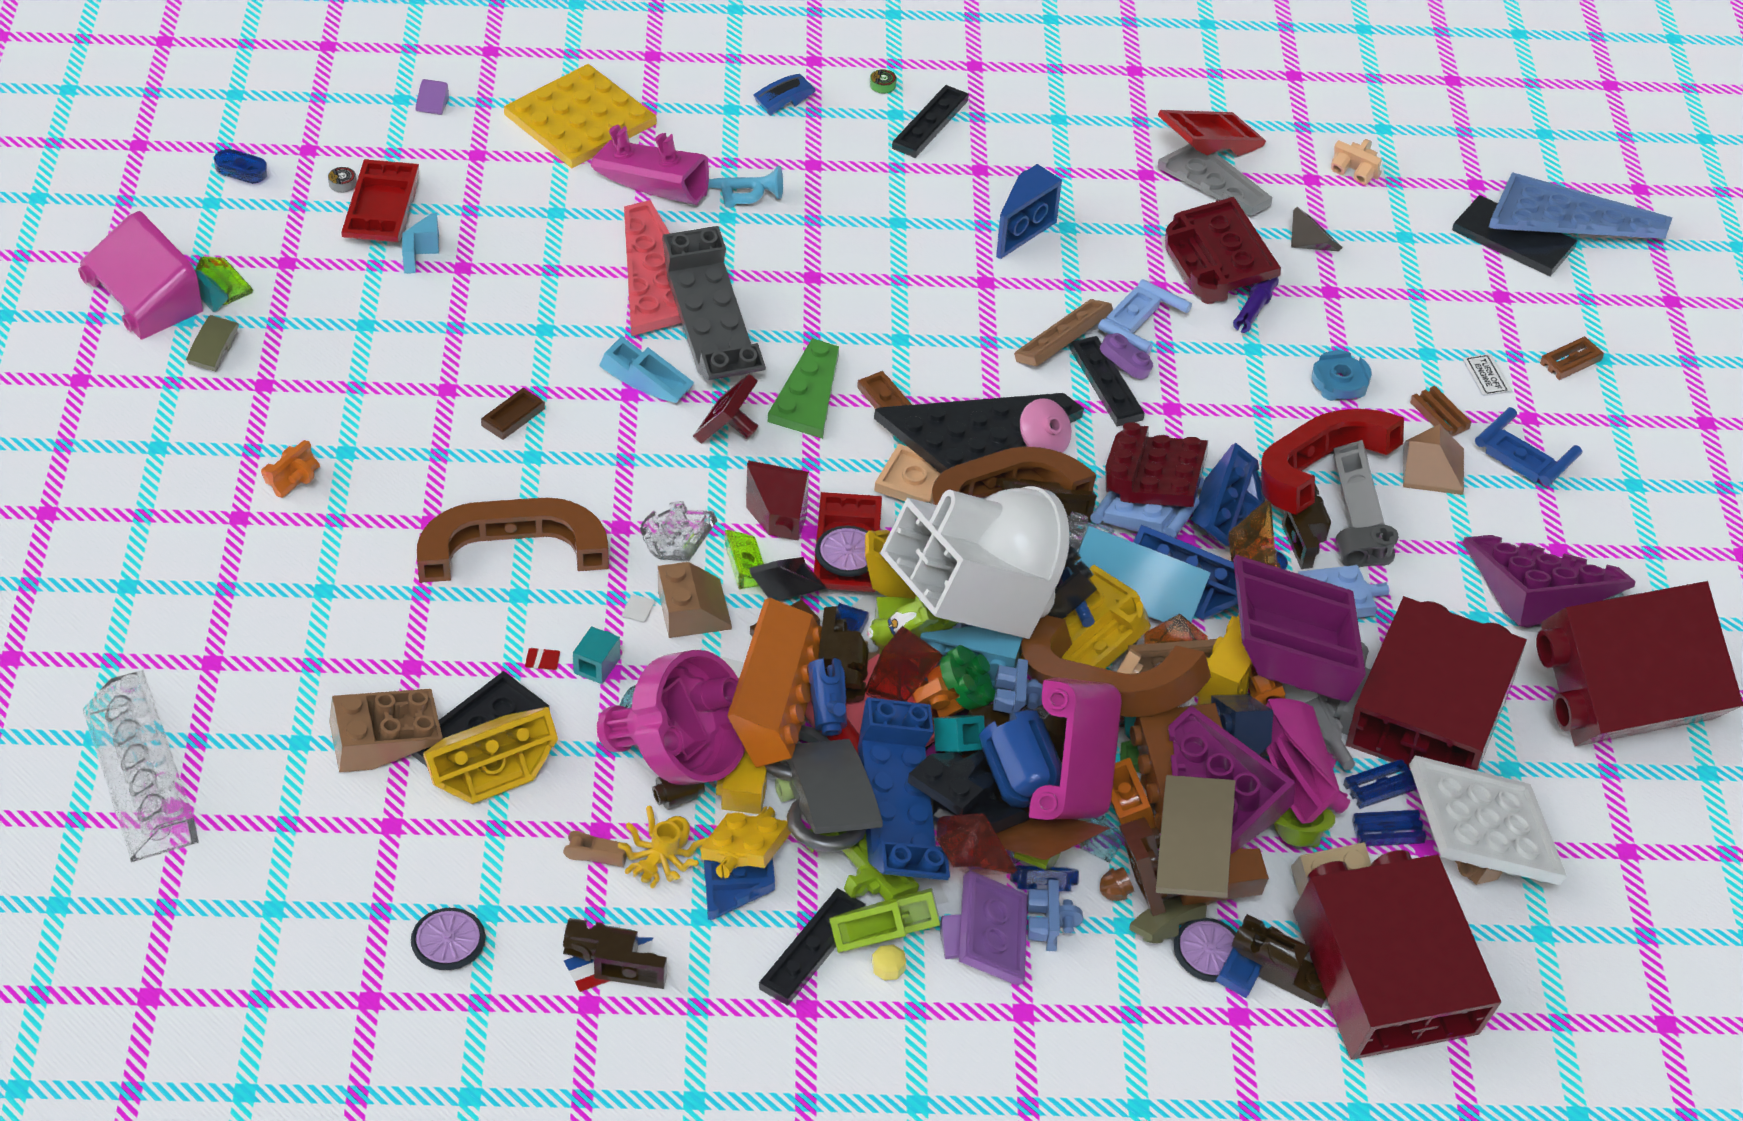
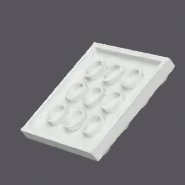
M1414 756L1409 767L1441 857L1450 861H1460L1476 865L1480 868H1489L1506 872L1510 875L1535 879L1539 882L1562 884L1567 874L1531 784Z

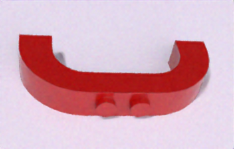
M1345 409L1328 412L1309 420L1274 442L1264 451L1261 460V489L1263 495L1274 506L1297 515L1315 503V476L1302 470L1334 451L1333 448L1363 440L1365 449L1388 455L1403 445L1404 417L1379 410Z

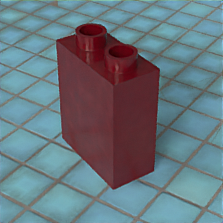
M1708 581L1565 607L1541 622L1542 630L1538 632L1536 638L1537 653L1543 666L1553 668L1560 692L1554 697V715L1559 727L1563 731L1571 732L1575 747L1713 720L1743 706Z
M1403 596L1355 705L1345 746L1410 769L1409 764L1416 755L1479 771L1515 680L1527 639L1511 634L1507 628L1500 624L1480 623L1451 613L1439 603L1432 601L1419 602Z
M1395 850L1381 855L1369 867L1349 870L1345 862L1332 861L1316 867L1308 874V883L1293 913L1305 944L1310 946V957L1322 983L1326 998L1351 1060L1480 1035L1502 1001L1439 854L1412 859L1408 851Z

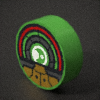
M879 69L870 75V87L875 92L889 93L896 88L897 77L894 72Z

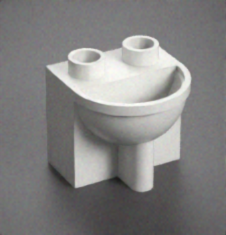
M1035 486L1002 490L985 499L947 490L943 493L938 505L907 497L880 554L935 617L1030 639L1039 619L1045 617L1053 607L1055 588L1063 573L1068 555L1069 523L1065 508L1060 499L1051 491Z

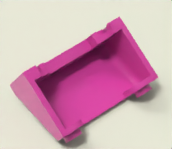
M141 211L128 215L80 261L81 267L78 268V273L85 284L89 283L93 287L101 282L123 306L125 315L122 316V321L129 332L133 331L141 340L203 312L198 278L192 264Z
M1059 677L1043 680L1042 705L1044 709L1051 715L1067 718L1060 786L1044 785L1036 789L1032 794L1029 818L1043 820L1092 819L1104 815L1109 810L1112 798L1122 704L1121 694L1114 685Z

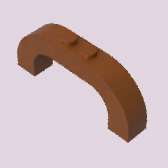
M1041 447L1010 448L945 470L937 477L933 484L930 504L938 505L943 493L947 490L979 498L990 496L1002 491V488L996 485L998 478L1057 482L1064 489L1093 491L1096 474L1079 460L1055 450Z
M528 498L458 505L433 518L420 534L417 543L419 583L451 581L450 563L453 555L463 546L480 541L537 537L557 538L573 548L576 554L577 571L609 569L607 534L597 516L587 508L565 499Z
M1048 615L1039 619L1030 639L1022 638V653L1024 659L1028 660V672L1031 680L1036 679L1039 683L1043 684V680L1059 677L1114 685L1121 694L1120 716L1124 717L1150 716L1174 709L1194 697L1211 678L1205 652L1177 645L1158 666L1135 674L1120 673L1062 659L1061 657L1072 645L1065 619Z

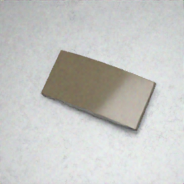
M1166 775L1156 893L1216 898L1228 897L1236 780Z

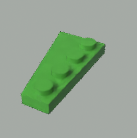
M811 339L769 410L767 422L823 439L839 356V346Z

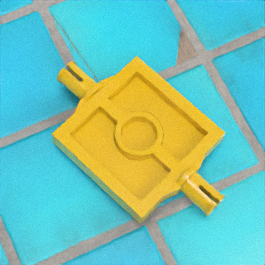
M767 806L763 807L757 816H748L740 812L727 813L700 847L701 859L721 863L716 868V873L721 878L723 876L728 878L733 869L737 867L753 866L765 868L791 834L788 829V823L786 820L774 818L775 810L770 806L768 809Z

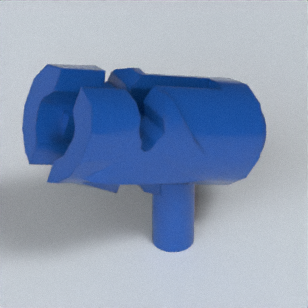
M824 658L814 660L808 664V673L811 684L810 693L815 729L822 731L824 736L841 734L842 729L847 727L845 672L842 662L839 659L833 658L832 665L827 667V676Z

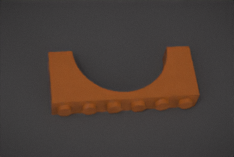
M1215 703L1193 705L1194 708L1223 728ZM1189 706L1176 707L1156 715L1136 717L1134 726L1130 727L1131 743L1133 746H1137L1139 751V771L1147 779V799L1150 804H1154L1156 810L1155 826L1159 833H1161L1166 775H1172L1171 755H1174L1173 741H1169V725ZM1239 848L1230 855L1227 898L1180 895L1182 904H1199L1262 895L1269 877L1260 848Z

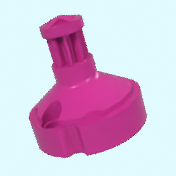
M689 650L663 655L652 661L642 672L634 690L631 708L616 705L605 708L600 713L597 721L599 741L610 752H623L637 745L648 766L659 777L676 785H691L720 780L736 768L745 751L744 745L727 717L739 679L722 658L709 651Z

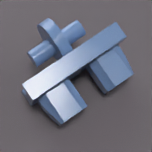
M1018 658L1016 668L999 665L995 676L994 687L999 688L995 692L993 710L1010 713L1009 721L1016 719L1014 713L1020 712L1021 708L1025 705L1030 709H1036L1042 705L1043 684L1039 683L1036 679L1027 682L1028 660Z
M1048 880L1047 889H1029L1027 911L1045 913L1046 917L1029 916L1028 940L1046 941V951H1057V936L1060 933V927H1063L1065 933H1072L1074 931L1073 927L1082 923L1083 911L1073 905V901L1070 899L1064 900L1063 905L1059 906V880Z

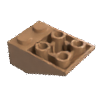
M432 689L332 696L329 724L339 772L373 770L431 747L443 739Z

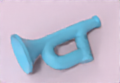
M777 166L773 172L763 177L709 179L708 189H721L724 204L727 208H732L735 204L757 202L763 196L764 189L772 192L777 199H781L783 194L782 168ZM733 189H753L749 193H733Z

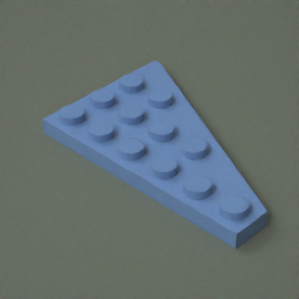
M1512 172L1491 217L1489 227L1507 230L1666 239L1673 217Z

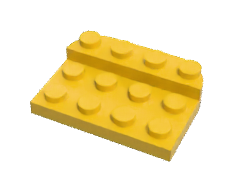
M1092 565L1089 569L1094 575L1090 579L1097 590L1085 601L1095 622L1089 627H1084L1075 609L1064 618L1072 645L1061 658L1105 669L1128 649V645H1133L1144 633L1149 631L1151 624L1138 593L1098 566Z

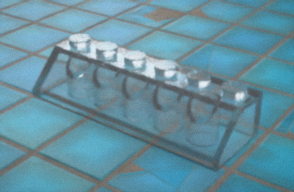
M144 669L111 678L82 710L130 861L135 862L199 843L194 817Z

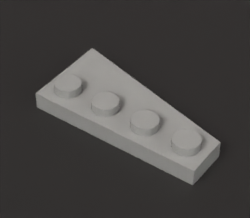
M1188 144L1158 159V169L1219 200L1234 196L1243 211L1250 216L1270 207L1272 204V196L1215 152L1207 156Z

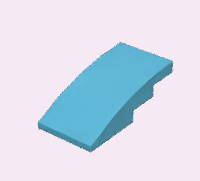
M1088 526L1078 550L1082 557L1078 562L1083 561L1088 568L1096 565L1136 591L1148 617L1188 632L1211 572Z

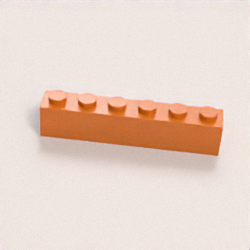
M773 598L764 599L727 715L755 767L793 757L796 743L799 740L801 725L804 722L807 704L810 701L811 684L809 682L808 664L818 660L822 626H818L812 614Z

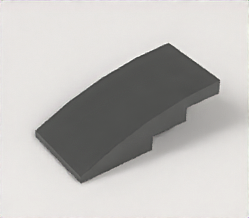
M850 739L796 744L793 757L787 759L786 762L791 768L792 784L799 794V808L814 834L883 827L882 817L873 789L860 757Z

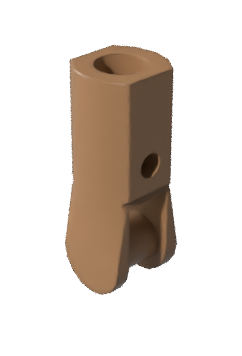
M571 831L569 833L568 840L570 843L563 850L567 858L571 860L593 861L624 868L627 854L625 850L618 848V841L598 838L580 831Z

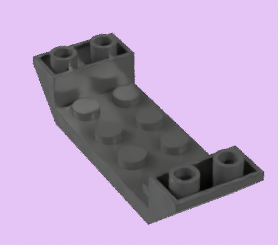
M719 226L664 234L662 241L667 279L697 372L707 380H714L765 371L766 366L758 343L751 344L724 264L726 247Z

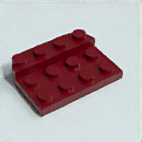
M1234 196L1174 214L1173 221L1166 228L1165 248L1191 291L1199 296L1200 300L1205 304L1227 300L1228 291L1281 275L1280 265Z
M1135 422L1125 423L1123 430L1118 432L1114 438L1106 462V492L1113 491L1120 494V501L1194 507L1208 454V440H1200L1197 437H1186L1184 439L1170 438L1167 435L1149 437V426H1141Z

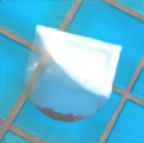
M684 501L669 503L670 509L660 514H657L656 511L651 512L642 522L640 531L651 554L660 560L690 561L717 522L714 511L688 510Z

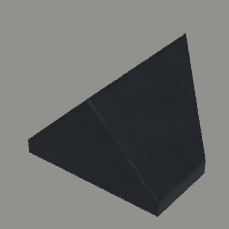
M804 557L777 560L749 568L750 574L766 596L778 601L827 589L805 563Z

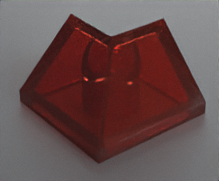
M902 626L882 650L866 686L865 693L878 699L907 702L943 655Z
M984 813L942 816L937 820L936 840L953 868L964 873L971 870L981 875L1014 874L1017 871Z

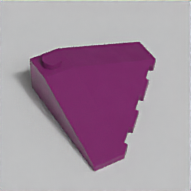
M1494 535L1464 537L1463 544L1503 611L1521 627L1529 628L1541 624L1542 621L1565 607L1602 601L1635 587L1636 581L1616 566L1607 564L1606 568L1602 569L1599 566L1587 564L1588 559L1565 553L1562 558H1559L1556 555L1544 553L1545 548L1522 542L1520 547L1509 543H1502V537Z
M1192 705L1169 725V741H1173L1174 755H1171L1172 776L1236 780L1231 854L1269 828L1294 804V780Z

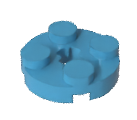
M1342 350L1323 353L1319 361L1314 363L1312 370L1314 385L1321 391L1322 397L1330 401L1364 397L1372 376L1371 368L1364 359L1360 357L1358 361L1351 357L1350 352Z

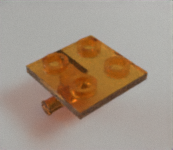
M1266 500L1229 532L1228 540L1232 562H1234V557L1239 555L1281 568V565L1277 562V550L1274 544L1271 502Z

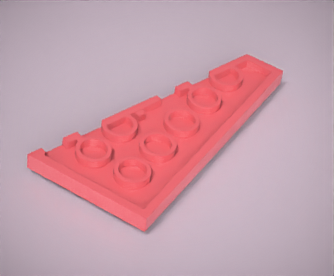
M651 200L624 206L631 336L680 324L682 322L667 279L662 236L670 233Z

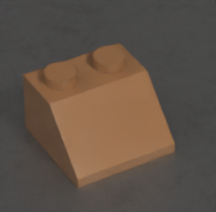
M690 562L658 566V594L669 638L732 630L720 578Z

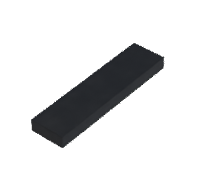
M945 85L892 141V149L916 158L968 102L969 94Z
M1098 336L1072 341L1070 343V351L1116 427L1128 422L1143 421L1145 414L1115 364L1101 352V341Z
M837 888L759 981V990L788 1006L836 948L829 918L865 907L866 904L854 897L851 898L846 892Z

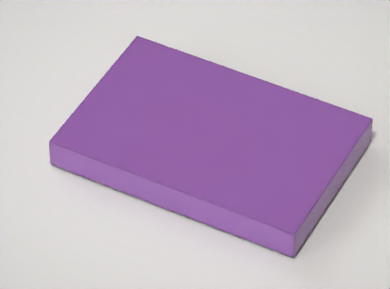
M969 870L963 876L959 962L1017 986L1025 981L1028 894Z

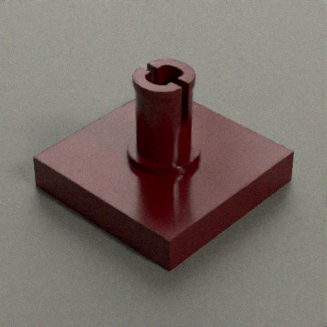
M749 373L718 398L693 434V437L702 444L729 423L744 439H748L759 425L753 422L739 408L758 380Z

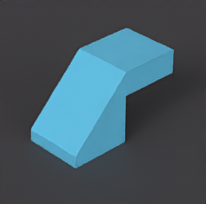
M431 213L402 233L404 274L416 273V254H439L437 213Z

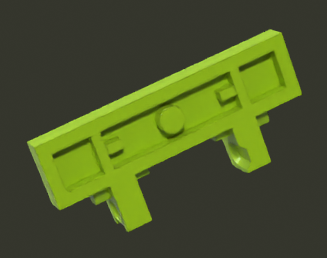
M847 831L821 833L820 835L837 836ZM866 832L863 839L856 845L842 850L858 868L856 876L848 875L844 890L851 898L864 896L870 891L872 895L879 892L885 900L918 891L919 884L913 877L882 874L868 862ZM807 847L813 853L814 849Z

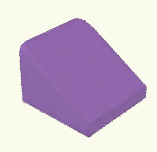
M422 79L415 110L442 115L449 100L448 84L441 81Z
M961 914L941 917L940 935L945 959L959 958Z

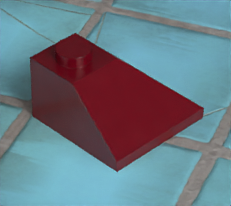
M748 460L746 508L768 535L799 541L807 517L809 472Z

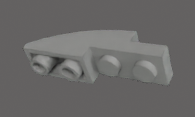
M1363 440L1333 448L1352 526L1361 528L1385 525Z

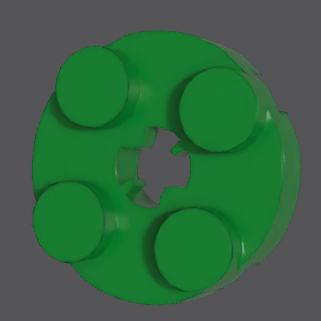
M959 645L948 651L947 655L941 658L940 669L943 681L948 690L954 688L960 697L955 700L962 707L971 710L983 707L994 701L996 691L992 686L988 673L990 671V664L984 655L979 654L976 656L970 649Z

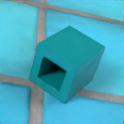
M591 626L573 651L574 674L603 684L621 658L620 637L609 631H603Z
M956 715L934 718L935 751L963 752L981 750L979 734L985 728L984 716Z

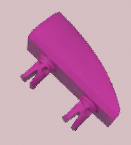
M615 125L609 130L612 140L592 158L591 167L610 180L643 193L697 206L698 202L704 196H707L709 183L708 157L704 154L676 150L672 134L668 137L666 133L656 136L655 141L658 147L633 144L629 141L627 127L624 126L621 129L620 125Z
M1268 699L1266 706L1273 710L1272 741L1266 748L1271 764L1295 781L1294 804L1291 806V809L1297 819L1302 824L1312 823L1327 807L1333 809L1338 814L1343 813L1348 808L1351 800L1346 798L1348 796L1347 793L1339 790L1333 770L1336 759H1333L1334 755L1327 751L1314 707L1293 699Z

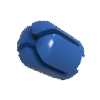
M1033 710L1015 712L1016 719L998 727L994 721L979 734L982 750L1002 799L1011 807H1030L1032 794L1036 789L1044 785L1060 786L1062 763L1044 720L1039 717L1037 711Z

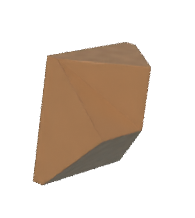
M1441 424L1404 442L1403 487L1463 495L1464 448Z

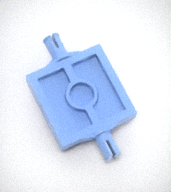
M1358 565L1298 572L1300 575L1352 590L1357 618L1375 616L1377 605L1373 597L1389 595V585H1387V582L1379 584L1367 583Z

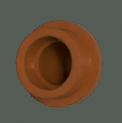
M1124 867L1117 870L1111 868L1101 878L1100 892L1107 899L1124 901L1128 899L1127 895L1135 892Z

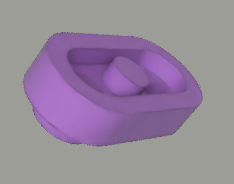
M1107 334L1100 345L1103 355L1132 377L1145 379L1149 376L1153 368V362L1147 353L1140 351L1132 345L1122 334Z

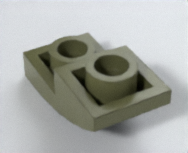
M210 315L193 342L186 358L187 363L216 372L225 350L229 351L239 324Z
M1180 895L1163 900L1165 913L1152 916L1150 909H1147L1130 923L1129 930L1142 936L1146 942L1162 943L1164 939L1179 935V925H1183L1188 921L1206 918L1207 905L1204 903L1183 905Z

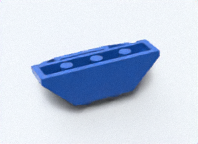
M1236 442L1230 446L1205 478L1198 498L1199 505L1194 510L1191 521L1227 547L1248 549L1253 545L1264 511L1265 498L1261 489V479L1257 472L1259 470L1258 460Z
M1141 524L1133 541L1134 543L1211 572L1194 617L1206 620L1238 604L1234 562Z

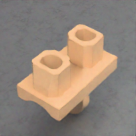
M1364 139L1361 145L1355 142L1349 145L1338 140L1334 146L1331 170L1339 175H1344L1348 168L1356 170L1354 172V180L1362 185H1367L1372 178L1378 180L1382 174L1380 170L1382 159L1377 157L1378 152L1371 149V140Z

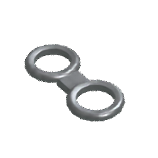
M801 725L799 740L809 743L830 741L827 736L822 735L815 728ZM780 761L764 765L768 773L779 779L790 781L789 785L796 801L791 804L786 817L788 829L797 841L812 849L832 852L851 848L863 839L867 829L851 830L837 836L814 834L801 820L803 813L799 808V794L792 784L791 768L789 765H785Z

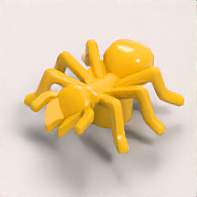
M649 805L646 807V813L648 817V832L652 842L642 841L639 838L638 830L630 822L626 824V828L632 833L634 844L649 850L635 853L630 845L622 842L618 843V848L625 850L629 860L648 856L647 859L628 866L625 869V874H629L634 869L633 877H636L643 872L641 881L644 883L650 882L652 877H654L650 884V888L653 889L660 880L657 873V864H662L667 881L671 882L674 879H680V875L676 871L670 870L667 859L682 872H685L689 866H698L699 862L697 860L687 859L683 864L675 855L691 857L697 848L703 845L707 837L693 842L687 850L681 849L688 842L690 833L688 820L681 816H673L655 825L653 809Z

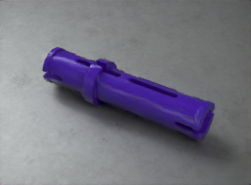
M1278 277L1253 285L1249 292L1250 297L1233 321V326L1237 331L1242 324L1244 326L1241 333H1246L1251 329L1263 306L1270 302L1273 295L1272 291L1279 283Z

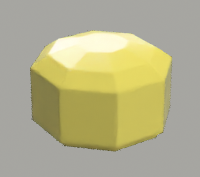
M894 944L880 946L872 954L873 973L884 981L898 979L906 971L904 951Z

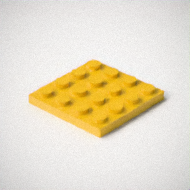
M589 63L504 106V115L570 168H574L593 158L612 140L609 130L613 126L620 125L621 129L626 126L628 137L631 138L657 124V116Z

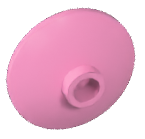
M1037 399L1030 402L1021 414L1020 431L1027 447H1041L1061 453L1067 449L1072 434L1071 423L1066 412L1059 404L1050 399Z

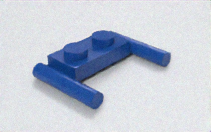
M1507 408L1475 438L1476 445L1479 447L1485 446L1487 448L1486 454L1535 483L1540 479L1543 485L1549 486L1583 453L1581 447L1573 445L1558 461H1555L1554 458L1515 435L1502 430L1517 416V411L1514 408Z

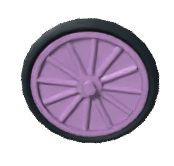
M847 525L838 526L826 531L820 536L815 546L818 562L827 571L839 576L853 577L869 572L865 558V534L868 531L860 527Z
M442 908L426 914L417 922L411 934V947L416 958L424 965L438 970H454L470 964L479 956L485 945L486 934L482 923L474 914L459 908Z
M1206 917L1188 921L1181 925L1179 935L1174 937L1175 956L1180 965L1194 977L1203 981L1216 982L1215 980L1233 948L1231 945L1236 932L1224 922Z

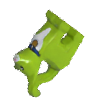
M916 596V601L898 608L889 618L874 619L867 630V636L874 645L880 647V655L883 658L887 657L890 652L899 650L900 645L916 641L920 642L921 633L947 630L956 626L959 622L935 617Z

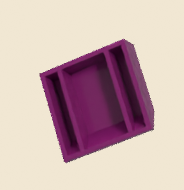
M1236 555L1233 561L1242 644L1258 675L1271 681H1279L1295 686L1301 690L1319 693L1331 699L1349 702L1366 676L1353 591Z

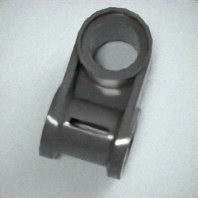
M1389 525L1361 528L1350 527L1341 530L1337 534L1336 543L1344 566L1358 565L1359 568L1376 565L1385 566L1391 564L1395 559V550L1393 548L1399 536L1397 530Z

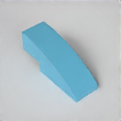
M622 336L604 353L599 365L602 369L627 385L648 395L677 403L695 383L649 347L642 352Z

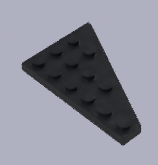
M1065 393L879 407L875 409L874 419L937 471L943 473L951 467L1006 449L1025 446L1026 444L1020 431V418L1024 408L1034 400L1050 399L1064 409L1070 423L1082 418L1084 408Z

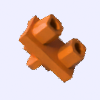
M303 440L295 447L289 446L282 452L281 459L274 465L268 463L261 469V474L265 483L272 486L275 495L283 498L301 482L304 484L310 483L314 479V471L320 465L312 454L310 441Z
M1252 663L1249 680L1251 696L1264 705L1268 703V699L1285 698L1286 693L1283 683L1259 676Z

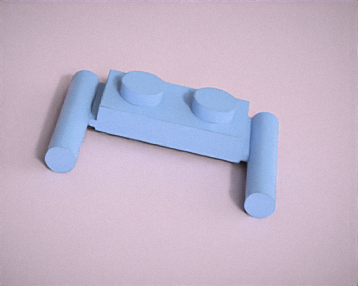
M1142 279L1138 286L1117 305L1106 319L1100 321L1098 329L1107 334H1122L1132 345L1148 354L1152 350L1153 343L1133 333L1159 308L1160 301L1185 313L1190 311L1192 303Z
M1110 491L1091 514L1090 519L1095 524H1100L1104 521L1108 524L1138 530L1142 524L1175 538L1199 505V499L1196 497L1194 507L1182 506L1177 514H1173V507L1120 501V494Z

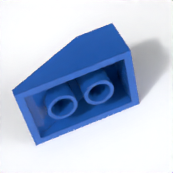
M1039 164L1023 171L1017 177L1002 209L996 252L998 259H1002L1057 223L1062 179Z

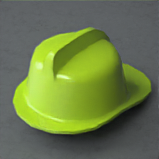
M1290 807L1274 823L1275 830L1282 840L1290 845L1315 848L1320 845L1324 831L1332 828L1335 824V815L1326 808L1312 823L1302 824Z

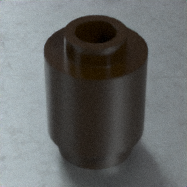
M657 777L656 785L652 786L653 796L657 804H663L666 809L698 799L699 794L705 792L704 783L676 785L661 777Z

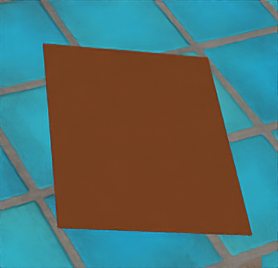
M1030 807L1020 808L1029 814ZM1029 818V820L984 839H978L955 829L945 833L1047 860L1110 828L1078 819L1043 820Z

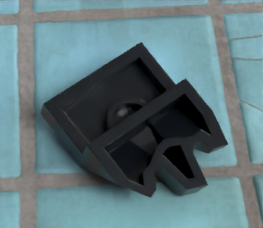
M981 750L965 758L958 752L930 754L909 773L908 777L909 784L960 817H963L975 804L981 807L998 789L992 772L985 771L988 762L984 752Z

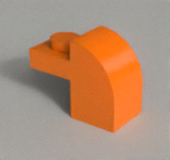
M940 665L926 672L929 683L913 691L916 703L931 705L932 709H937L939 717L954 716L965 710L955 700L960 697L955 689L948 690Z

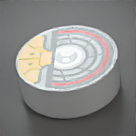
M349 167L332 169L328 173L329 187L336 192L352 190L357 183L355 171Z

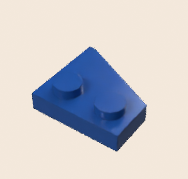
M773 858L765 868L753 866L734 868L728 878H724V876L721 878L716 873V868L721 863L704 860L708 920H714L775 890Z

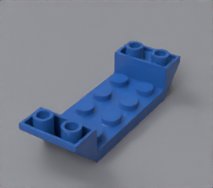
M867 697L858 742V755L867 773L883 821V827L866 830L868 862L880 873L886 875L948 881L950 871L947 847L936 846L931 797L908 783L909 773L926 758L925 746L934 733L931 705Z

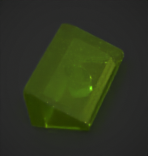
M200 257L195 272L197 270L202 271L226 292L228 299L223 305L230 304L252 294V287L225 258Z
M725 530V547L738 590L758 587L759 585L749 570L751 567L764 564L755 536L733 530Z

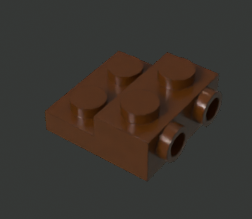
M1145 817L1122 824L1119 828L1135 881L1152 916L1165 913L1166 910L1162 898L1168 897V895L1156 893L1158 848L1160 846L1159 831L1157 827L1151 829Z

